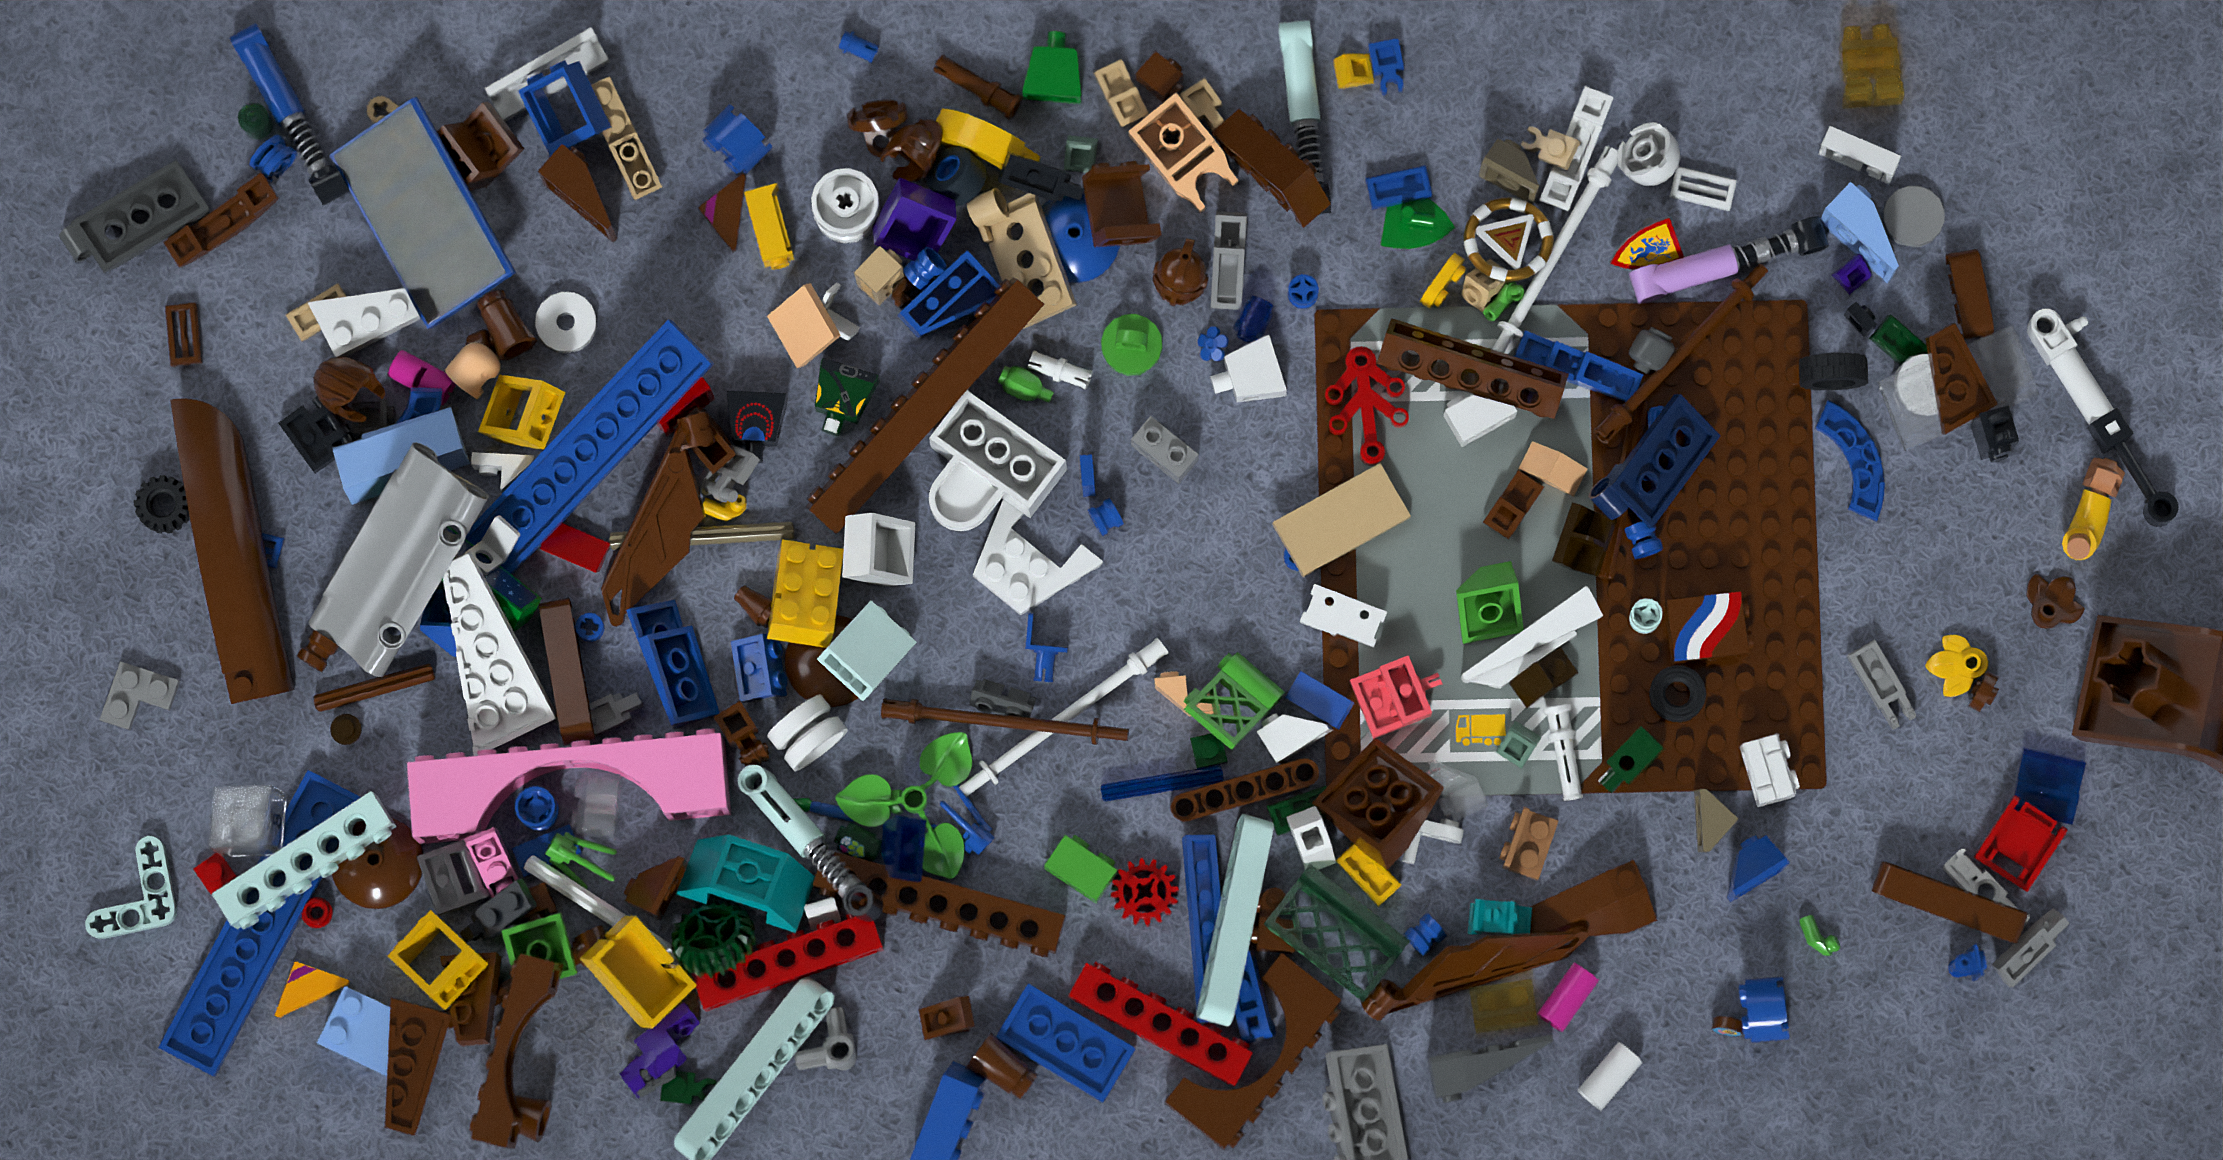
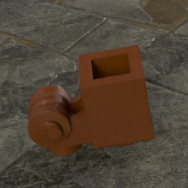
M741 701L714 716L715 721L731 747L738 746L741 755L739 760L742 765H762L763 761L770 760L768 756L770 754L768 751L769 747L766 742L762 743L760 740H757L755 734L759 733Z
M1270 888L1260 894L1256 912H1260L1259 925H1253L1251 943H1256L1257 951L1294 955L1297 920H1287L1278 917L1276 912L1283 910L1287 901L1285 893L1279 888Z

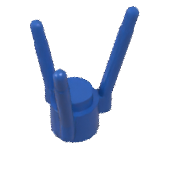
M960 785L953 786L979 826L976 823L971 826L945 801H941L940 806L966 830L962 835L966 839L964 841V850L968 854L974 851L979 855L995 838L990 833L992 828L984 821L969 797L962 793L959 788ZM935 824L931 825L933 829L937 827Z

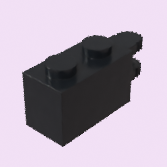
M2009 405L1979 413L1970 425L1981 460L1989 458L1991 463L2008 458V454L2013 452L2014 447L2019 442Z

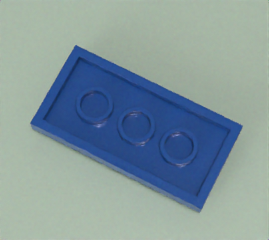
M1029 983L996 1035L999 1041L1102 1103L1106 1100L1136 1050L1133 1046Z

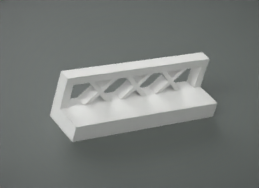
M592 28L585 30L485 88L491 102L504 122L526 110L518 90L528 86L526 81L528 78L543 72L544 76H547L551 73L549 67L566 60L568 65L579 61L586 75L610 62ZM563 77L544 87L543 90L546 96L549 97L568 86Z

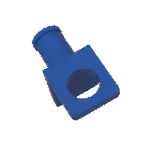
M1029 613L1025 649H1032L1036 653L1033 681H1042L1043 669H1045V682H1053L1055 655H1058V652L1068 653L1069 647L1032 644L1034 613Z

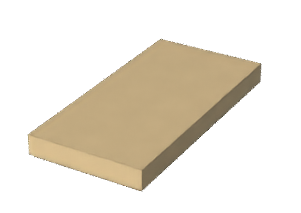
M1381 463L1277 519L1272 525L1302 577H1305L1410 519L1411 515Z

